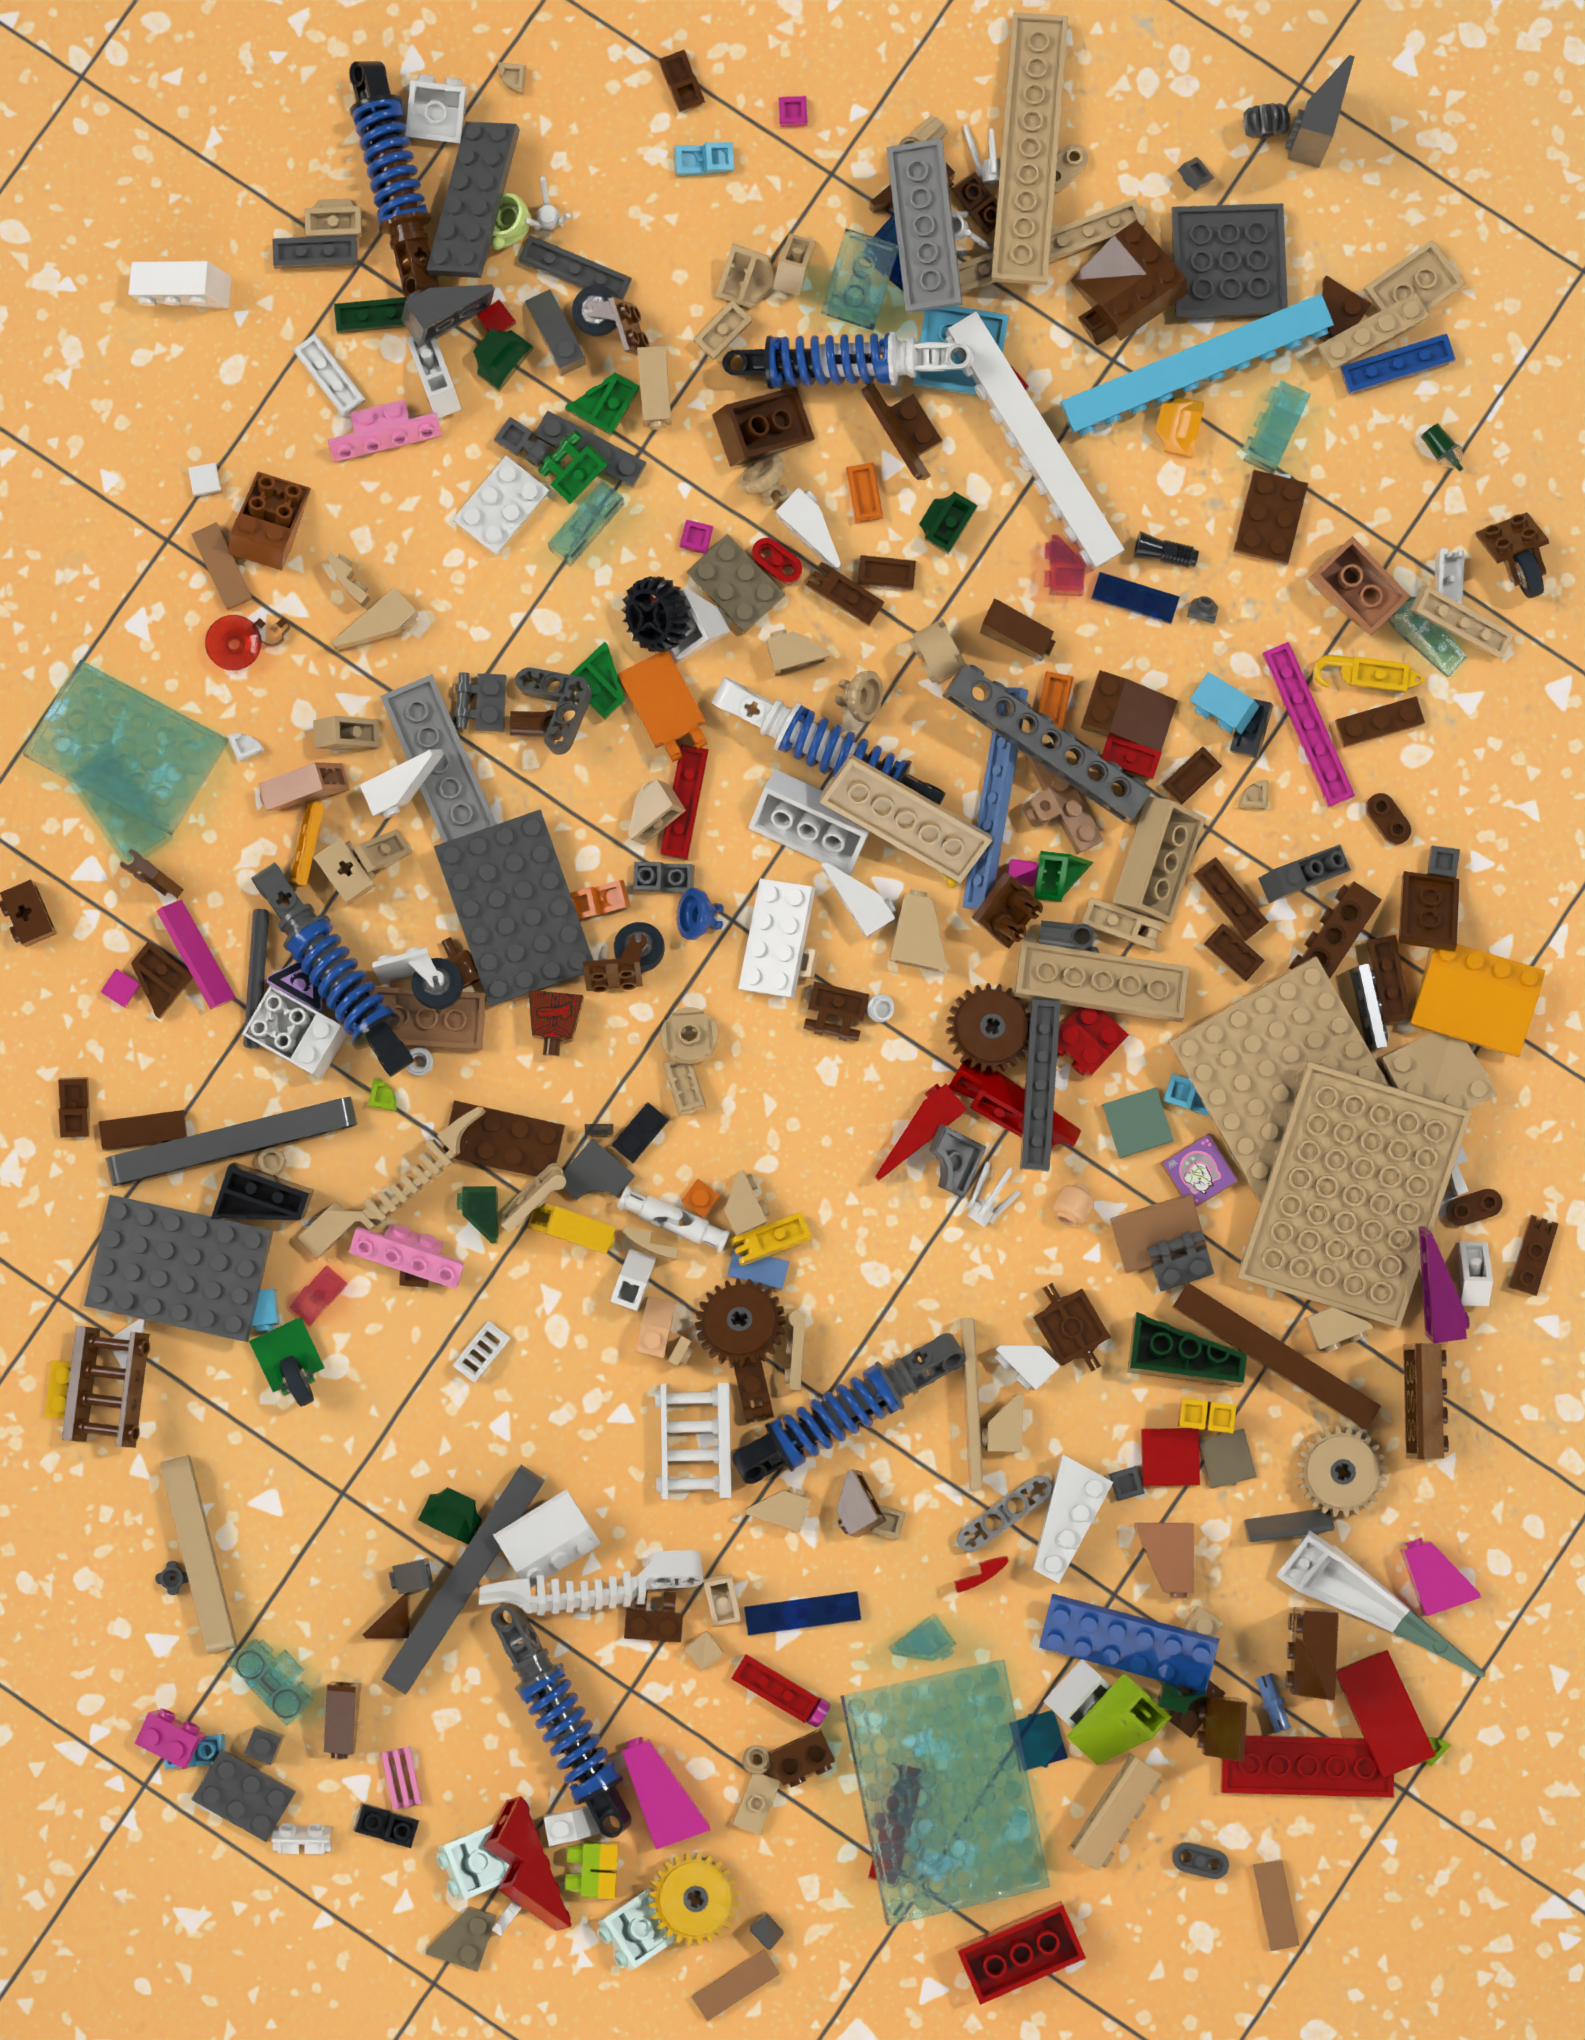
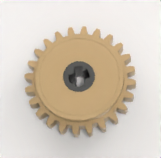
M1336 1426L1334 1427V1434H1331L1328 1429H1323L1324 1437L1322 1438L1318 1434H1314L1313 1437L1316 1442L1314 1444L1306 1442L1305 1445L1309 1450L1307 1452H1299L1304 1461L1296 1462V1466L1302 1468V1472L1297 1473L1296 1477L1303 1478V1483L1298 1485V1488H1306L1308 1491L1303 1496L1304 1499L1312 1497L1314 1499L1311 1504L1312 1507L1315 1508L1319 1504L1322 1505L1321 1513L1324 1514L1328 1509H1332L1331 1513L1334 1517H1337L1339 1511H1342L1343 1517H1348L1349 1510H1352L1355 1515H1359L1360 1506L1366 1510L1370 1509L1368 1501L1377 1502L1378 1499L1374 1495L1375 1492L1384 1491L1379 1486L1380 1481H1387L1386 1477L1381 1476V1471L1387 1470V1466L1380 1465L1379 1462L1385 1456L1376 1454L1380 1446L1378 1444L1370 1446L1369 1443L1372 1437L1367 1436L1362 1439L1361 1430H1357L1354 1435L1351 1434V1427H1346L1344 1433H1341L1340 1427ZM1342 1464H1344V1470L1348 1472V1475L1346 1477L1341 1476V1480H1339L1335 1468L1342 1467Z

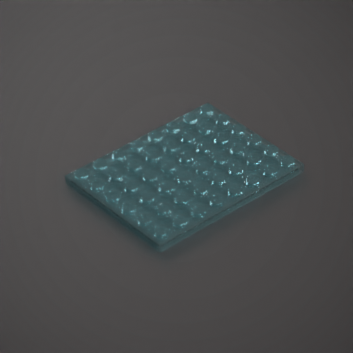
M1004 1659L840 1695L886 1925L891 1926L1050 1887Z

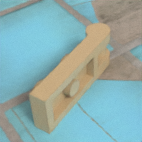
M1092 897L1089 900L1082 923L1088 924L1094 930L1152 951H1156L1158 934L1163 931L1165 925L1160 921ZM1141 925L1148 928L1146 937L1138 935Z
M558 1163L548 1165L498 1213L501 1226L509 1233L515 1227L521 1226L532 1210L541 1207L553 1190H561L565 1187L566 1178L562 1167Z
M794 1310L789 1314L788 1318L790 1325L793 1326V1339L787 1338L786 1355L791 1356V1367H785L784 1384H789V1390L801 1391L806 1319L802 1311Z

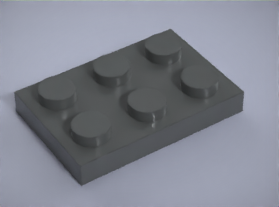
M221 1748L191 1800L266 1842L296 1791Z

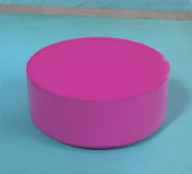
M820 1698L808 1717L807 1723L815 1728L819 1727L830 1709V1702Z

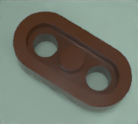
M1377 793L1369 798L1365 806L1366 814L1384 840L1391 845H1400L1407 841L1411 835V825L1393 799L1384 793ZM1378 802L1385 804L1386 809L1384 812L1377 810L1376 804ZM1394 825H1399L1402 828L1400 835H1396L1393 832Z
M1483 1189L1452 1199L1446 1207L1447 1219L1454 1225L1463 1226L1495 1216L1502 1208V1197L1493 1189ZM1487 1197L1493 1200L1491 1208H1487L1484 1205V1200ZM1459 1206H1463L1466 1209V1214L1463 1217L1457 1214Z

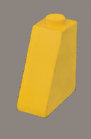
M546 1203L532 1211L527 1225L529 1229L607 1254L608 1249L613 1246L615 1241L614 1231L616 1227Z

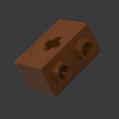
M30 879L0 892L2 897L0 908L5 917L10 916L13 924L10 927V932L16 943L21 942V945L28 947L57 934L38 887L33 880ZM25 908L29 911H32V913L28 915L29 920L27 921L23 918H20V916L23 915L22 909Z

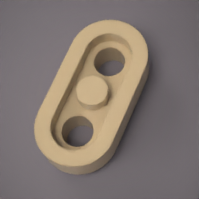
M1078 144L1068 145L1057 155L1056 174L1060 176V180L1055 181L1054 194L1065 190L1085 169L1088 162V154L1082 146ZM1071 154H1077L1079 156V160L1075 162L1071 161L1069 156Z

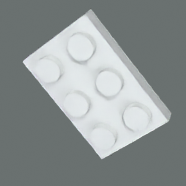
M505 456L453 518V522L497 556L550 491L508 456Z

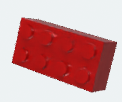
M1061 1901L956 1947L980 2005L1086 1959Z

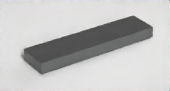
M529 235L518 260L521 264L581 289L592 285L608 287L621 300H624L632 282V278L531 235Z

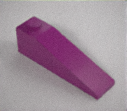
M1425 1226L1419 1227L1425 1336L1433 1343L1467 1339L1466 1329L1470 1327L1469 1316L1463 1308L1433 1234Z

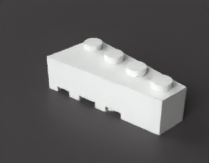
M1063 1454L1060 1455L1032 1565L1033 1570L1057 1583H1060L1113 1484L1109 1479Z

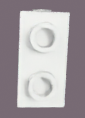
M291 1823L276 1825L271 1839L273 1851H278V1854H299V1844H305V1854L325 1855V1852H331L330 1836L332 1826H324L322 1824L295 1826Z

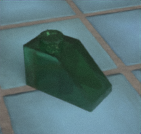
M462 1187V1193H457V1210H462V1215L490 1243L498 1244V1187Z

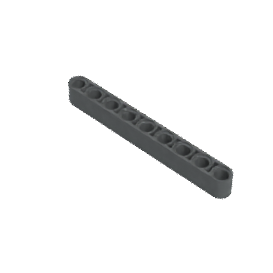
M345 1097L116 1154L105 1159L112 1186H117L358 1125L352 1098Z
M522 1464L520 1465L381 1680L404 1695L408 1693L501 1550L493 1535L523 1516L545 1482V1479Z

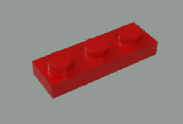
M745 1654L731 1678L803 1723L807 1721L820 1699L748 1654Z

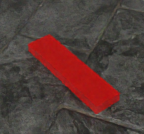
M681 744L682 758L678 759L672 789L686 811L665 827L660 855L688 860L709 749H697L694 746Z

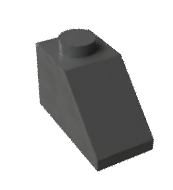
M428 1558L392 1566L393 1572L389 1573L392 1589H397L398 1594L434 1586Z

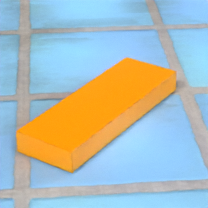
M317 801L306 803L289 877L290 885L297 887L307 886L325 803Z

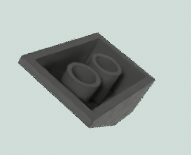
M490 284L428 288L423 292L417 290L406 298L407 301H405L401 320L417 345L421 347L491 305L495 288Z

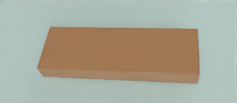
M215 522L192 533L191 535L227 611L253 599L233 555L229 554V547L218 523Z
M1282 1859L1253 1864L1270 1950L1275 1951L1300 1946Z
M764 1948L692 1995V1998L706 2021H709L780 1975V1972Z

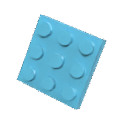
M958 306L928 310L924 313L919 343H946L945 338L947 336L945 333L947 329L977 311L1003 353L1009 315ZM957 352L953 353V361L959 364L962 360ZM945 370L941 372L917 371L916 377L913 378L912 385L978 396L974 388L977 384L972 376L967 377L963 370Z

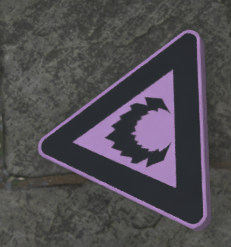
M296 962L267 977L266 982L274 988L317 1012L322 1009V998L318 994V987L310 983V975H306L301 970V963Z

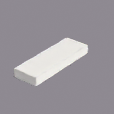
M313 334L293 349L296 356L343 417L366 402L363 395L316 334Z

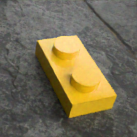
M51 1360L44 1417L65 1418L71 1362Z

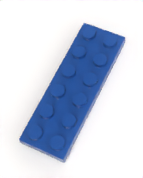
M1052 1593L1039 1648L1152 1679L1165 1680L1189 1689L1206 1691L1220 1638Z

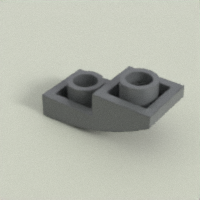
M634 862L633 890L684 893L689 888H694L695 865Z

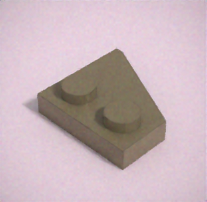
M469 1906L427 1948L425 1954L478 1972L497 1915Z

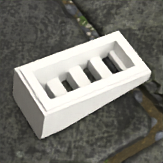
M487 1321L452 1366L476 1383L511 1338L490 1321ZM487 1331L500 1340L498 1345L485 1336ZM480 1340L493 1349L491 1354L477 1345ZM473 1349L486 1358L484 1363L470 1354ZM466 1358L479 1368L476 1372L463 1363Z

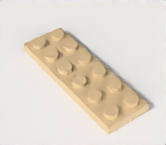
M852 754L847 757L819 797L821 804L959 883H962L992 842V835Z
M1022 941L1014 997L1061 1001L1060 1004L1182 1023L1185 1012L1189 967Z

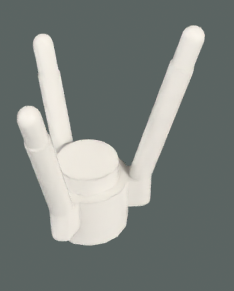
M964 124L963 130L978 177L982 178L983 184H999L1001 163L1000 159L996 158L994 129L990 128L988 131L990 159L983 160L984 165H981L967 124Z
M541 176L540 185L544 206L538 210L537 220L527 218L526 223L534 226L536 230L542 228L545 231H552L558 226L563 227L565 222L571 217V213H566L561 218L559 217L558 210L550 205L546 178Z
M953 210L952 218L955 240H961L966 236L986 250L993 252L994 247L969 230V225L963 218L968 217L970 213L968 211L959 212Z
M990 1162L985 1163L972 1199L967 1205L970 1209L967 1213L968 1217L983 1227H986L989 1222L993 1224L996 1218L1021 1194L1020 1190H1016L993 1212L995 1207L991 1204L1012 1174V1168H1008L986 1201L981 1198L977 1202L990 1168Z

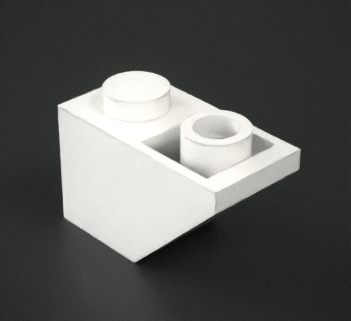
M629 1249L610 1302L638 1311L657 1258Z
M1000 1345L995 1349L998 1353L995 1357L996 1360L1006 1370L1012 1367L1019 1374L1015 1379L1026 1390L1030 1387L1033 1390H1037L1060 1367L1041 1346Z

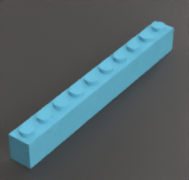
M1321 293L1069 397L1059 403L1071 433L1078 431L1080 436L1096 430L1094 426L1096 423L1105 421V424L1108 425L1122 419L1120 414L1130 410L1132 414L1147 409L1146 403L1154 399L1159 404L1173 398L1172 392L1182 388L1183 393L1198 388V381L1208 378L1209 382L1220 379L1225 376L1223 371L1234 367L1236 372L1251 366L1249 360L1258 356L1263 361L1277 355L1275 349L1286 346L1287 350L1302 345L1301 339L1312 335L1314 340L1329 333L1327 328L1334 324Z

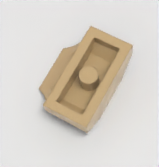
M349 198L320 199L313 208H305L306 237L362 236L361 206H354Z

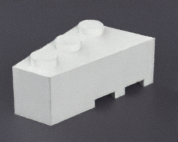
M208 261L131 262L128 295L137 299L139 304L145 306H154L155 303L171 306L186 305L229 309L232 276Z

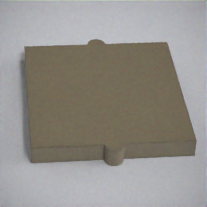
M1244 1429L1236 1430L1233 1433L1219 1432L1216 1436L1199 1440L1211 1489L1228 1484L1235 1486L1239 1481L1257 1477Z

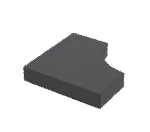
M940 1124L929 1148V1151L936 1156L940 1164L941 1176L938 1187L964 1198L986 1146Z
M591 1139L564 1170L566 1185L563 1189L576 1200L584 1194L593 1191L608 1192L618 1197L635 1175L594 1139Z

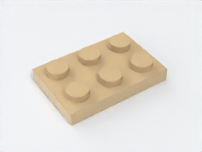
M1430 240L1364 288V292L1379 312L1416 292L1426 311L1429 312L1461 289L1465 283L1434 241Z

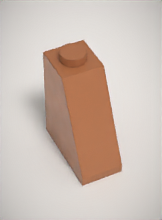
M314 762L258 784L260 800L265 806L266 811H281L350 790L342 763Z
M1134 1522L1135 1531L1162 1591L1170 1593V1598H1187V1593H1194V1523Z

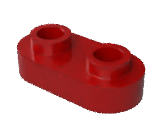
M761 538L755 542L752 556L760 567L783 584H793L800 579L802 564L796 556L774 539ZM769 549L772 553L771 556L764 558L761 555L762 550ZM786 566L793 568L794 572L791 575L784 574L783 569Z

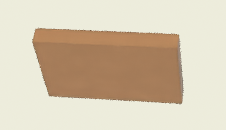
M1191 1193L1110 1218L1126 1273L1151 1266L1152 1262L1161 1260V1256L1150 1259L1147 1251L1148 1247L1157 1245V1241L1163 1239L1169 1241L1181 1237V1233L1187 1231L1193 1233L1201 1230L1203 1233ZM1206 1241L1194 1244L1195 1248L1205 1245L1207 1248ZM1185 1247L1170 1252V1256L1186 1251Z

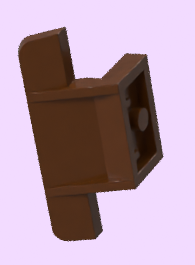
M874 383L862 388L863 396L912 475L917 480H926L931 477L919 456L941 444L942 439L915 395L911 394L890 407L886 404Z

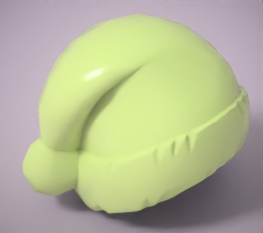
M503 194L491 240V246L496 250L513 245L522 239L530 229L526 219H531V215L527 205L517 194Z

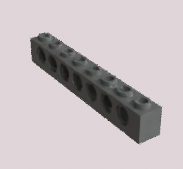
M965 664L958 670L942 694L945 699L1124 823L1133 821L1151 793L1145 789L1146 785L1141 780L1135 777L1129 778L1123 774V769L1118 764L1112 761L1106 762L1100 758V753L1095 748L1089 745L1083 746L1077 742V737L1072 732L1066 729L1060 730L1054 726V721L1049 716L1043 713L1037 714L1031 710V705L1026 700L1020 697L1014 698L1008 694V689L1003 684L997 681L991 682L985 678V673L980 668ZM974 687H979L983 690L984 699L982 701L977 700L973 696L972 691ZM997 703H1002L1006 706V717L1000 716L996 712ZM1020 719H1025L1029 722V733H1025L1020 729ZM1043 735H1048L1052 738V749H1048L1043 745ZM1067 751L1075 754V765H1071L1066 761L1065 754ZM1090 767L1098 770V781H1094L1089 777L1088 771ZM1113 783L1121 786V797L1113 794L1111 789Z

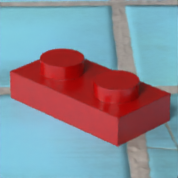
M1108 735L1101 758L1106 762L1112 761L1118 764L1123 771L1153 780L1162 752Z

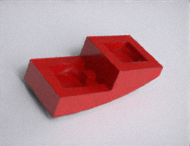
M1005 1555L978 1562L981 1574L954 1580L956 1592L959 1593L974 1588L995 1576L1009 1562L1008 1557Z

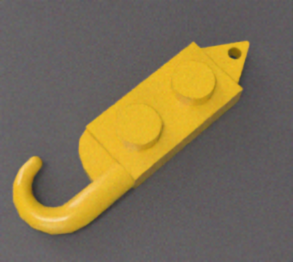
M1324 655L1315 662L1313 667V677L1316 682L1327 688L1331 684L1321 676L1322 668L1327 665L1341 667V675L1344 682L1355 687L1406 693L1407 689L1426 681L1424 677L1410 668L1408 663L1355 656Z

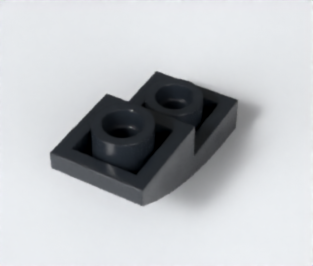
M361 1802L353 1831L382 1839L385 1842L411 1848L419 1820Z

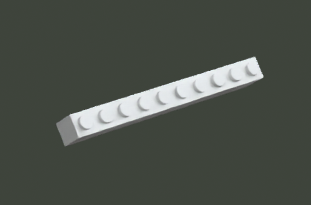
M977 311L949 327L945 333L947 336L945 342L962 343L972 349L974 360L968 368L963 369L964 374L967 377L972 376L977 384L974 386L977 395L982 401L986 399L991 407L989 413L997 425L1001 423L1005 429L1004 437L1011 448L1016 447L1021 455L1019 461L1026 472L1031 471L1036 479L1033 482L1035 488L1041 496L1046 495L1051 503L1048 507L1056 520L1061 519L1065 526L1063 532L1071 544L1075 542L1079 548L1078 556L1085 567L1090 566L1092 571L1120 555L1125 549ZM963 348L955 350L954 353L957 352L962 360L959 364H962L967 358V353Z

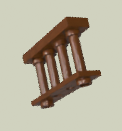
M76 1326L62 1440L86 1442L87 1435L94 1434L117 1437L116 1446L136 1448V1442L140 1435L138 1426L146 1361L150 1351V1334L130 1332V1339L123 1340L100 1337V1328ZM98 1349L127 1351L126 1369L96 1365ZM94 1378L124 1380L123 1396L93 1394ZM91 1406L121 1409L119 1426L90 1423Z

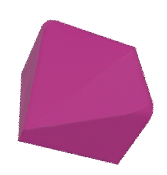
M1011 859L1008 864L1007 874L1011 875L1022 886L1033 887L1038 864L1037 862Z

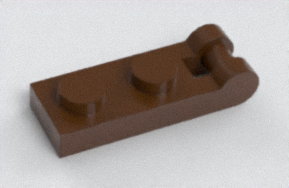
M756 1359V1366L754 1367L750 1361L746 1362L744 1369L741 1368L740 1362H735L734 1371L746 1424L755 1422L754 1419L766 1417V1419L774 1418L761 1359ZM761 1397L763 1405L752 1408L750 1399Z

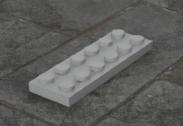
M939 138L886 147L906 312L909 314L963 305L943 140Z
M431 674L380 696L407 760L428 750L442 749L444 755L420 786L422 795L443 843L496 825L497 823L433 675Z

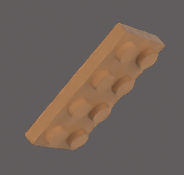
M375 987L372 995L381 994L384 997L382 1005L391 1007L394 1013H397L400 1017V1021L393 1029V1032L405 1046L483 1050L486 993L462 992L459 999L453 1005L437 1010L422 1005L416 999L413 990L409 988Z

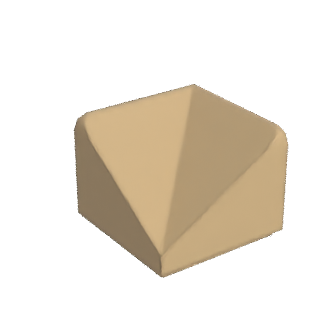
M705 1631L684 1648L701 1671L724 1655V1652L708 1631Z

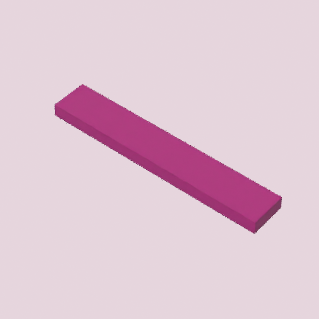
M1287 642L1263 652V658L1328 808L1355 796L1290 643Z

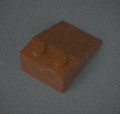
M797 387L726 404L712 414L730 467L752 462L815 439Z
M1099 670L1080 728L1106 737L1112 735L1162 751L1178 700L1127 678Z
M1207 1695L1204 1696V1702H1199L1198 1719H1203V1731L1197 1732V1748H1202L1201 1753L1203 1755L1244 1761L1247 1702L1239 1697Z

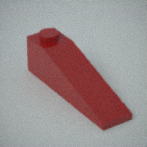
M937 1083L924 1093L927 1099L923 1101L874 1177L877 1182L934 1138L940 1124L949 1126L967 1111L966 1107L946 1083L942 1087Z

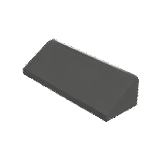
M1321 1509L1251 1518L1244 1521L1246 1537L1249 1542L1306 1535L1309 1530L1313 1533L1334 1531L1333 1529H1335L1329 1509L1325 1514L1321 1513Z

